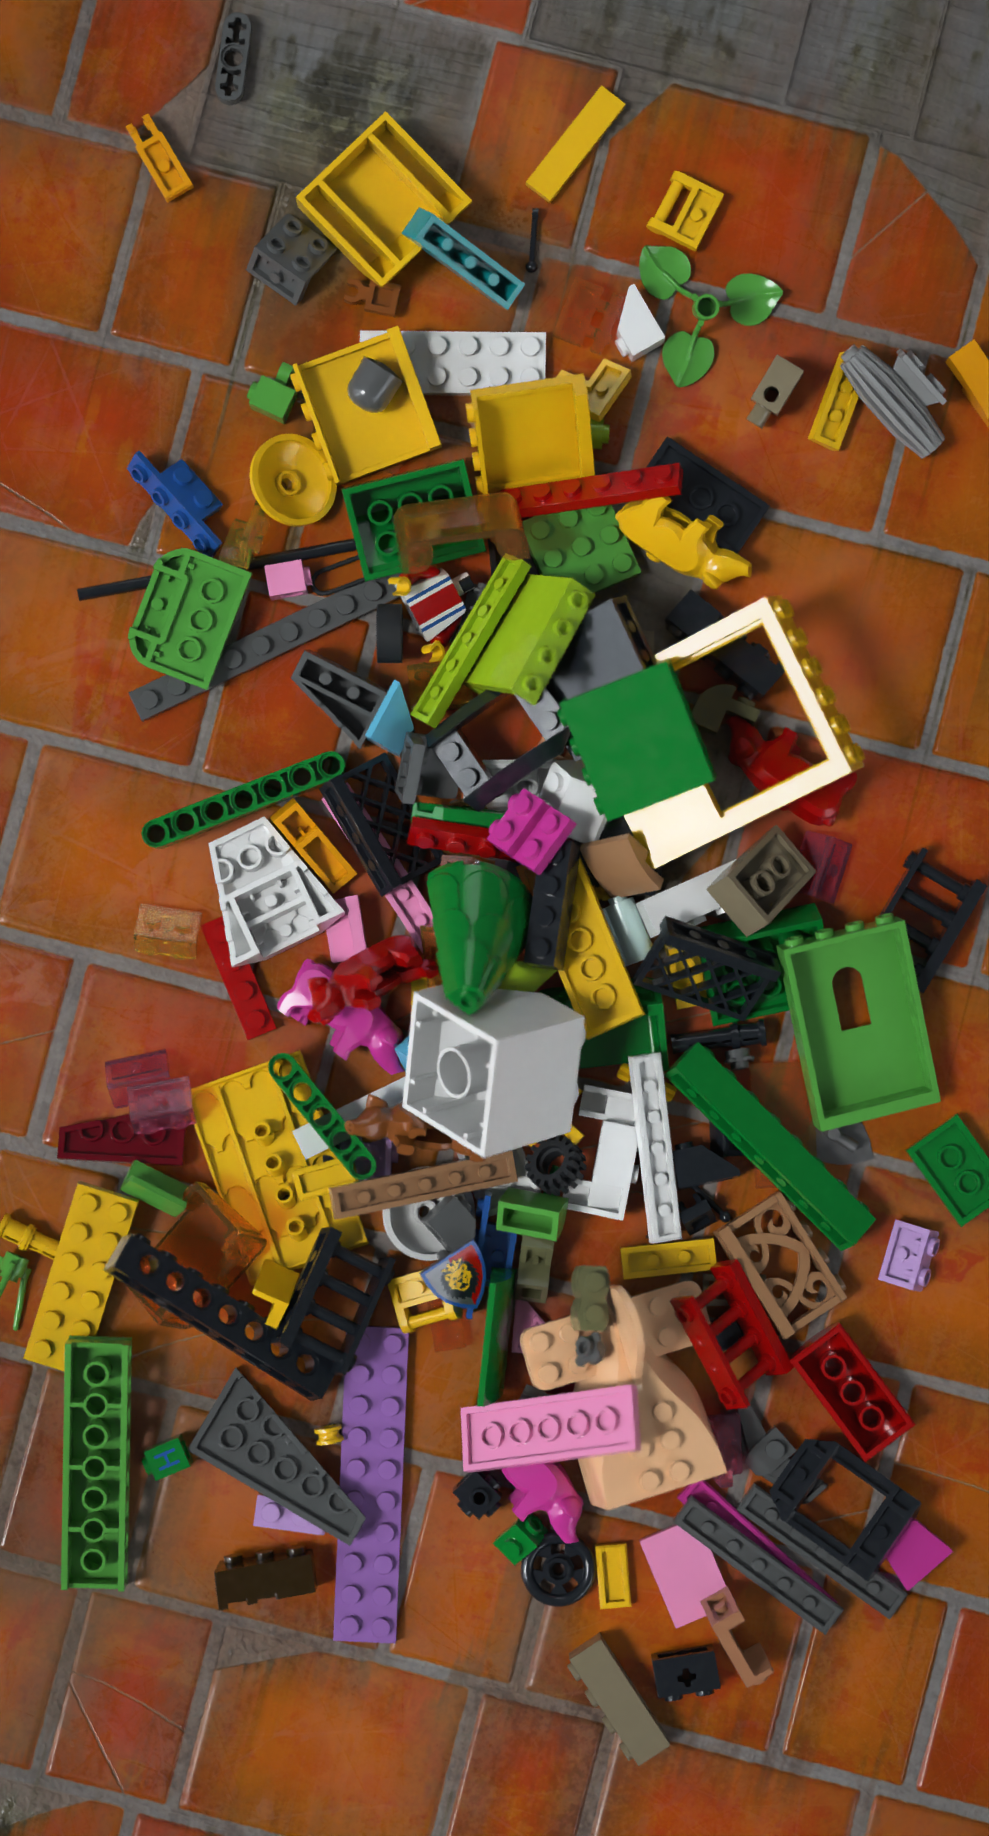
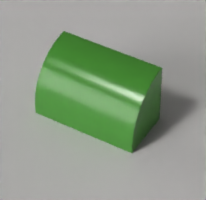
M508 1187L498 1201L496 1230L557 1241L565 1223L569 1198Z

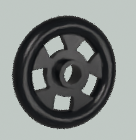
M555 1531L545 1533L538 1547L522 1559V1581L527 1591L539 1602L549 1606L563 1607L576 1603L589 1592L595 1579L596 1564L592 1551L579 1537V1542L564 1543ZM564 1544L565 1553L551 1554V1545ZM579 1555L583 1562V1567L574 1570V1565L570 1558ZM537 1556L546 1558L542 1571L533 1568ZM561 1563L564 1566L563 1572L555 1573L552 1570L553 1565ZM573 1577L578 1585L570 1592H567L562 1584L567 1583ZM543 1578H546L548 1582L555 1585L550 1593L539 1586Z

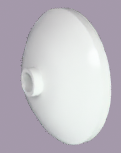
M430 1166L417 1167V1168H414V1169H411V1170L420 1169V1168H425V1167H430ZM471 1192L452 1195L457 1198L462 1196L472 1207L473 1210L470 1213L475 1218V1204ZM444 1197L382 1211L385 1231L390 1241L398 1250L415 1259L425 1261L438 1260L437 1253L445 1248L420 1221L422 1217L419 1215V1210L421 1207L426 1206L429 1212Z

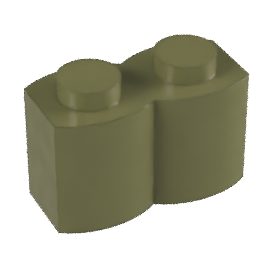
M583 1265L575 1267L571 1278V1288L575 1299L570 1311L571 1324L574 1330L605 1331L609 1320V1308L605 1298L610 1287V1276L606 1266Z

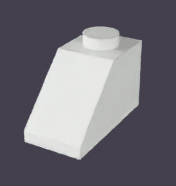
M635 284L628 288L616 334L618 339L615 340L620 354L623 357L628 355L631 362L660 347L665 341L662 330Z

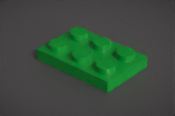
M954 1114L905 1149L960 1227L989 1208V1158L958 1114Z

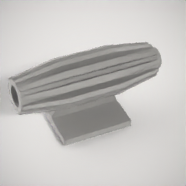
M855 344L852 345L841 355L843 362L840 367L859 398L895 438L920 458L930 455L942 444L945 436L926 406L938 402L944 405L947 400L942 394L946 389L932 373L926 377L921 372L925 365L911 350L905 354L901 348L896 351L898 356L892 368L864 345H861L859 348Z

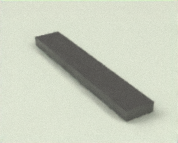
M753 1483L737 1505L736 1510L889 1620L908 1595L906 1591L879 1572L867 1582L824 1549L782 1521L771 1495L757 1484Z
M692 1495L674 1517L673 1522L824 1635H826L843 1612V1607Z

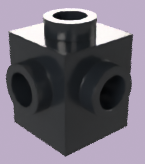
M481 1471L467 1473L453 1487V1494L460 1500L457 1503L459 1508L468 1517L474 1514L479 1520L484 1514L489 1518L501 1506L499 1500L502 1498V1493L499 1489L502 1486L490 1473L485 1476ZM477 1492H481L484 1494V1496L478 1498L474 1494Z

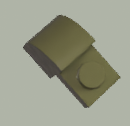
M720 684L705 690L695 702L691 712L698 729L716 735L725 713L733 717L740 716L753 725L757 720L760 710L754 708L755 702L739 696L737 700L732 699L736 686Z
M523 1235L515 1300L546 1303L554 1241Z

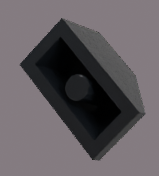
M693 1141L674 1145L675 1151H672L677 1191L735 1179L741 1175L739 1168L703 1145L694 1146Z

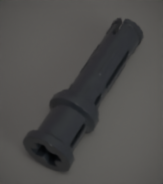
M758 1019L756 1023L741 1025L737 1022H732L728 1028L671 1034L673 1054L685 1052L697 1042L709 1049L732 1046V1049H739L741 1046L761 1044L762 1047L767 1046L764 1019Z

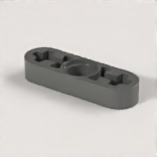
M239 12L228 15L223 24L215 90L218 99L225 105L239 103L244 96L252 26L249 18ZM237 22H241L243 28L246 29L241 30L239 33L240 44L234 43V32L230 28L235 27ZM232 51L239 52L243 56L242 62L235 67H231L225 62L226 55ZM228 74L234 75L233 84L234 88L237 89V91H232L231 96H226L225 90L222 89L228 86Z

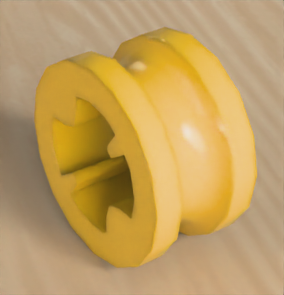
M331 1424L315 1428L314 1434L319 1436L316 1445H329L343 1441L344 1437L339 1433L342 1425Z

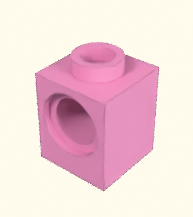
M301 559L264 566L271 600L308 594L307 586L312 585L311 572L309 567H303Z

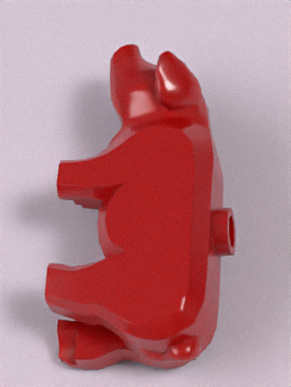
M734 716L726 721L731 730L728 759L733 765L743 770L758 790H766L814 766L799 756L801 749L795 744L799 736L791 729L785 727L782 735L775 740L765 741L759 731L740 716ZM853 772L780 808V810H789L809 824L833 826L839 813L842 798L856 784L857 774Z
M406 935L386 938L339 964L329 980L326 977L308 979V988L312 994V1009L308 1012L307 1017L310 1021L314 1023L320 1022L325 1026L341 1014L345 1007L372 1011L380 1007L382 1002L380 997L392 992L400 983H409L421 978L432 979L439 974V969L434 960L422 959L414 938Z

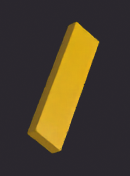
M601 85L528 178L526 186L548 203H551L620 115L626 104Z

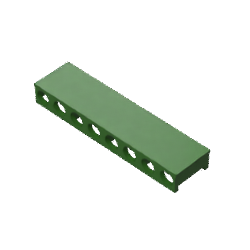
M69 1336L65 1343L61 1590H68V1588L118 1589V1591L124 1592L128 1585L132 1337Z

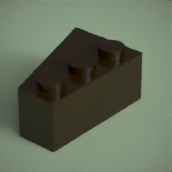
M304 1545L291 1546L286 1548V1552L274 1554L273 1549L255 1552L254 1557L243 1558L241 1553L226 1555L223 1561H219L214 1572L219 1611L229 1609L228 1603L247 1601V1605L257 1604L258 1599L276 1597L278 1600L314 1593L317 1589L313 1549L305 1550Z

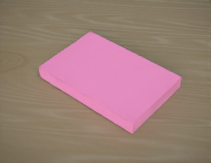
M676 1524L639 1539L675 1628L677 1629L707 1616L700 1601L726 1587L712 1551Z

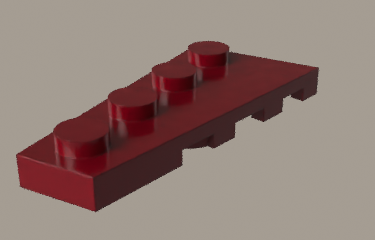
M187 1103L163 1109L148 1110L147 1112L126 1114L105 1120H94L60 1127L57 1159L132 1164L136 1159L145 1165L183 1167Z

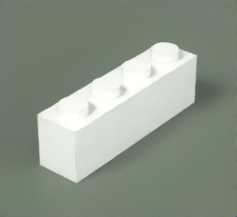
M735 860L636 903L650 938L660 934V923L665 916L695 926L707 920L704 914L713 910L716 911L717 915L724 913L725 911L706 889Z

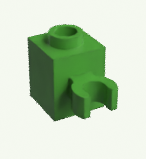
M282 362L275 380L261 375L259 382L253 381L247 394L252 410L285 425L298 397L296 391L288 387L291 382L290 374L295 373L293 366Z

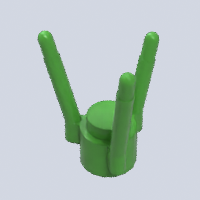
M6 1251L4 1257L0 1256V1276L2 1277L0 1281V1298L8 1281L17 1283L20 1277L13 1330L17 1331L22 1316L27 1281L32 1269L27 1268L30 1260Z

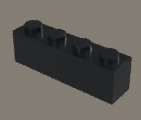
M565 840L540 876L536 874L523 963L531 967L563 971L581 848L573 841Z

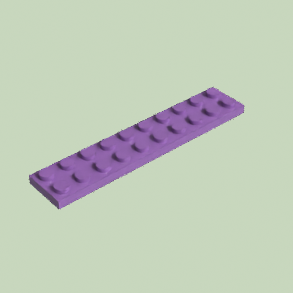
M367 1326L355 1352L357 1355L355 1365L350 1372L344 1375L342 1436L344 1440L341 1442L340 1488L365 1515L366 1520L351 1546L337 1539L333 1641L396 1643L409 1333L404 1334L400 1327Z

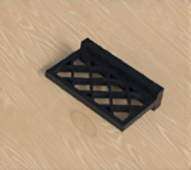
M386 753L330 779L319 788L381 897L447 860L443 851L430 848L435 857V860L431 862L417 859L419 853L418 846L413 847L412 856L397 852L400 838L407 840L408 833L402 832L404 818L411 820L413 804L402 803L401 809L386 805L389 791L396 793L395 787L398 773ZM379 763L382 765L387 774L385 782L371 778L373 766ZM350 778L362 781L361 794L358 795L350 792L345 781ZM369 784L383 789L381 802L366 798ZM364 804L379 809L376 822L365 818L363 814ZM384 811L399 816L396 829L382 825ZM380 831L394 836L392 849L383 847L378 840ZM396 858L410 863L408 874L400 878L394 868Z
M665 916L660 923L661 932L633 976L632 981L633 985L745 1021L770 981L776 982L781 974L776 953ZM664 945L678 950L676 954L664 958L660 956V951ZM700 956L705 958L706 962L689 968L686 959ZM679 961L683 962L684 970L668 975L665 966ZM724 965L734 969V972L717 977L714 970ZM661 968L664 975L654 980L645 978L647 972ZM710 970L713 979L696 984L693 975ZM750 975L760 977L757 983L744 986L742 981L743 977ZM689 977L692 986L678 989L673 987L672 982ZM738 979L741 988L723 993L722 984ZM717 987L720 994L711 998H705L700 995V992ZM741 996L745 997L746 1001L741 1009L729 1006L727 1003L729 1000Z

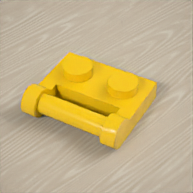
M674 171L670 178L672 183L654 218L651 217L646 227L650 231L663 235L696 252L724 197V193L682 172ZM682 189H688L691 192L675 224L671 226L665 223Z
M421 1271L394 1278L388 1284L399 1326L404 1334L415 1332L416 1328L445 1319L453 1321L462 1317V1308L448 1304L443 1300L444 1307L414 1316L410 1313L409 1307L439 1299L425 1284L419 1274Z

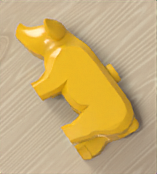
M669 496L629 502L615 514V519L619 522V528L623 534L645 550L649 559L657 563L662 562L682 575L701 579L711 589L717 590L721 584L739 576L751 577L752 564L731 550L722 549L717 546V532L724 523L714 515H709L705 521H701L698 518L691 521L681 512L667 507L672 501Z

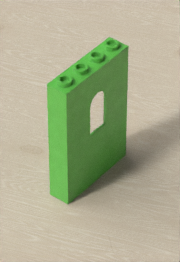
M886 913L876 916L874 922L864 924L863 921H853L846 923L845 929L834 931L833 928L820 929L815 931V936L804 939L802 935L792 936L784 939V944L776 945L813 1126L823 1132L941 1102L905 920L894 916L893 913ZM844 967H852L861 975L871 1023L841 1030L832 980L838 970Z

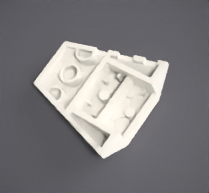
M265 816L208 843L232 968L264 961L321 934L345 914V911Z

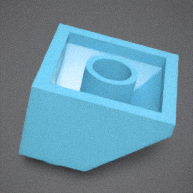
M394 680L365 737L369 742L401 758L406 732L414 733L415 729L401 684Z

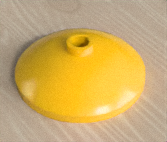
M297 434L277 435L267 440L258 448L250 466V484L256 501L266 514L284 525L301 527L315 523L329 512L336 497L337 485L334 479L328 481L322 463L327 462L324 451H317L312 440ZM281 481L287 485V490L282 487Z

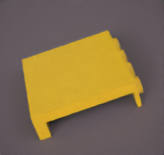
M399 326L387 329V333L304 364L298 365L295 363L292 365L295 373L290 374L296 393L302 391L306 401L301 404L306 421L312 420L316 432L311 434L317 451H324L327 462L322 463L328 481L334 479L337 486L442 448ZM364 356L385 364L403 381L386 409L379 413H371L361 409L348 396L347 387L349 381L352 379Z
M584 373L470 390L472 403L466 404L468 423L474 422L475 427L469 428L471 447H477L478 452H472L474 471H480L481 474L480 476H475L477 495H484L485 507L490 506L489 493L500 492L503 489L595 476L589 401Z

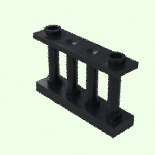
M923 847L919 848L917 852L912 850L902 865L906 868V871L879 914L891 913L898 900L902 898L941 921L940 925L944 928L938 938L935 936L931 938L905 922L908 939L925 948L924 952L928 954L922 965L920 963L914 964L919 994L924 993L987 888V885L977 879L972 880L970 884L966 882L962 884L923 861L928 852ZM917 871L956 894V898L960 901L955 910L949 909L946 911L908 888L907 885L914 873Z
M333 1227L321 1228L296 1283L289 1305L270 1343L279 1348H291L292 1345L298 1343L334 1361L330 1373L346 1375L355 1365L357 1359L355 1352L384 1286H387L394 1276L395 1269L393 1266L396 1259L392 1257L380 1258L377 1264L341 1246L339 1239L342 1232ZM337 1257L371 1274L372 1278L366 1291L363 1292L329 1275L326 1268L330 1259ZM323 1285L359 1303L360 1305L353 1321L315 1303L313 1297L317 1288ZM310 1314L346 1332L347 1334L340 1350L302 1332L303 1329L300 1326L304 1317Z

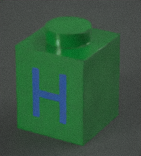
M182 1433L147 1447L143 1452L145 1457L142 1458L148 1476L153 1474L155 1481L184 1470L193 1463Z

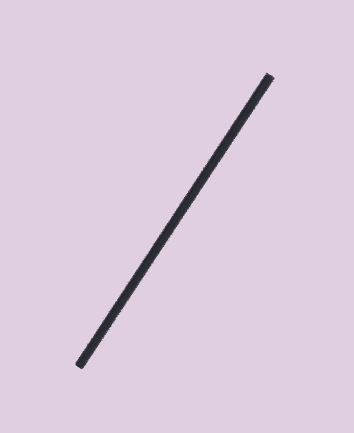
M497 512L478 516L480 528L532 518L525 517L500 521ZM353 538L232 560L225 563L247 571L264 568L265 565L300 559H313L357 551ZM152 575L77 589L80 601L147 589Z

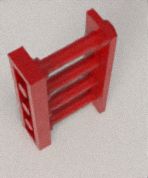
M739 1260L719 1261L710 1268L715 1277V1282L696 1298L694 1295L673 1297L670 1303L675 1311L676 1318L681 1322L726 1410L748 1408L751 1404L744 1393L747 1388L764 1374L766 1376L787 1374L794 1366L789 1361L790 1358ZM723 1293L730 1309L709 1325L701 1309ZM737 1319L744 1336L723 1353L716 1336ZM751 1347L758 1363L741 1378L737 1379L730 1364Z

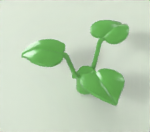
M650 245L644 246L641 251L639 260L640 277L650 295L666 300L677 290L694 301L692 312L698 319L692 336L683 331L674 333L666 340L662 349L664 366L677 387H685L696 382L711 367L714 359L713 343L707 338L697 337L704 325V321L714 318L718 314L720 307L731 306L730 313L736 322L744 326H754L763 322L770 315L776 303L783 295V290L770 279L756 274H741L732 278L726 285L725 291L729 299L728 301H718L711 294H703L698 297L696 294L680 286L688 281L691 274L689 259L682 251L668 246Z

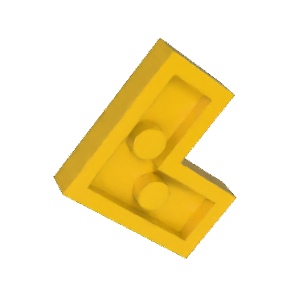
M604 358L588 381L585 380L590 419L601 422L631 379L630 369ZM561 370L557 377L569 376L573 374Z

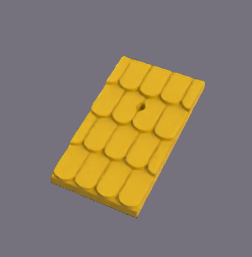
M301 1050L290 1053L289 1055L295 1059L311 1079ZM280 1060L274 1066L275 1074L281 1077L287 1076L292 1070V1065L287 1060ZM269 1061L183 1091L251 1286L255 1285L265 1259L293 1271L303 1268L321 1228L333 1227L341 1231L342 1234L339 1239L341 1246L349 1250L369 1244L359 1215L334 1219L329 1194L299 1201L291 1171L322 1163L323 1155L331 1156L334 1159L337 1157L328 1148L305 1160L292 1131L308 1124V1122L271 1077L268 1069ZM305 1084L298 1085L294 1090V1097L299 1101L308 1100L312 1094L311 1088ZM317 1110L314 1113L313 1119L316 1120L324 1116L323 1110ZM285 1195H290L287 1200H283Z

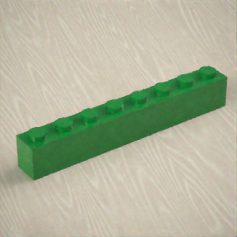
M697 1042L688 1048L664 1074L840 1251L854 1246L874 1223L876 1218L870 1213L867 1205L857 1200L841 1180L834 1178L825 1169V1164L819 1158L812 1156L803 1147L802 1141L797 1136L790 1134L781 1125L780 1119L775 1114L768 1112L759 1103L758 1097L753 1092L746 1090L737 1081L735 1074L731 1070L724 1068L715 1059L713 1052L709 1048Z

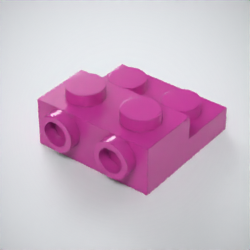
M523 788L519 794H514L510 797L507 804L508 810L503 817L492 822L489 828L490 835L487 837V840L497 849L540 876L577 824L548 805L544 800Z

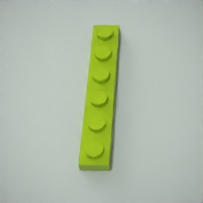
M507 553L504 554L410 714L411 716L435 729L437 728L455 695L461 689L462 683L469 671L476 663L479 654L492 636L499 620L508 609L519 586L524 582L531 565Z

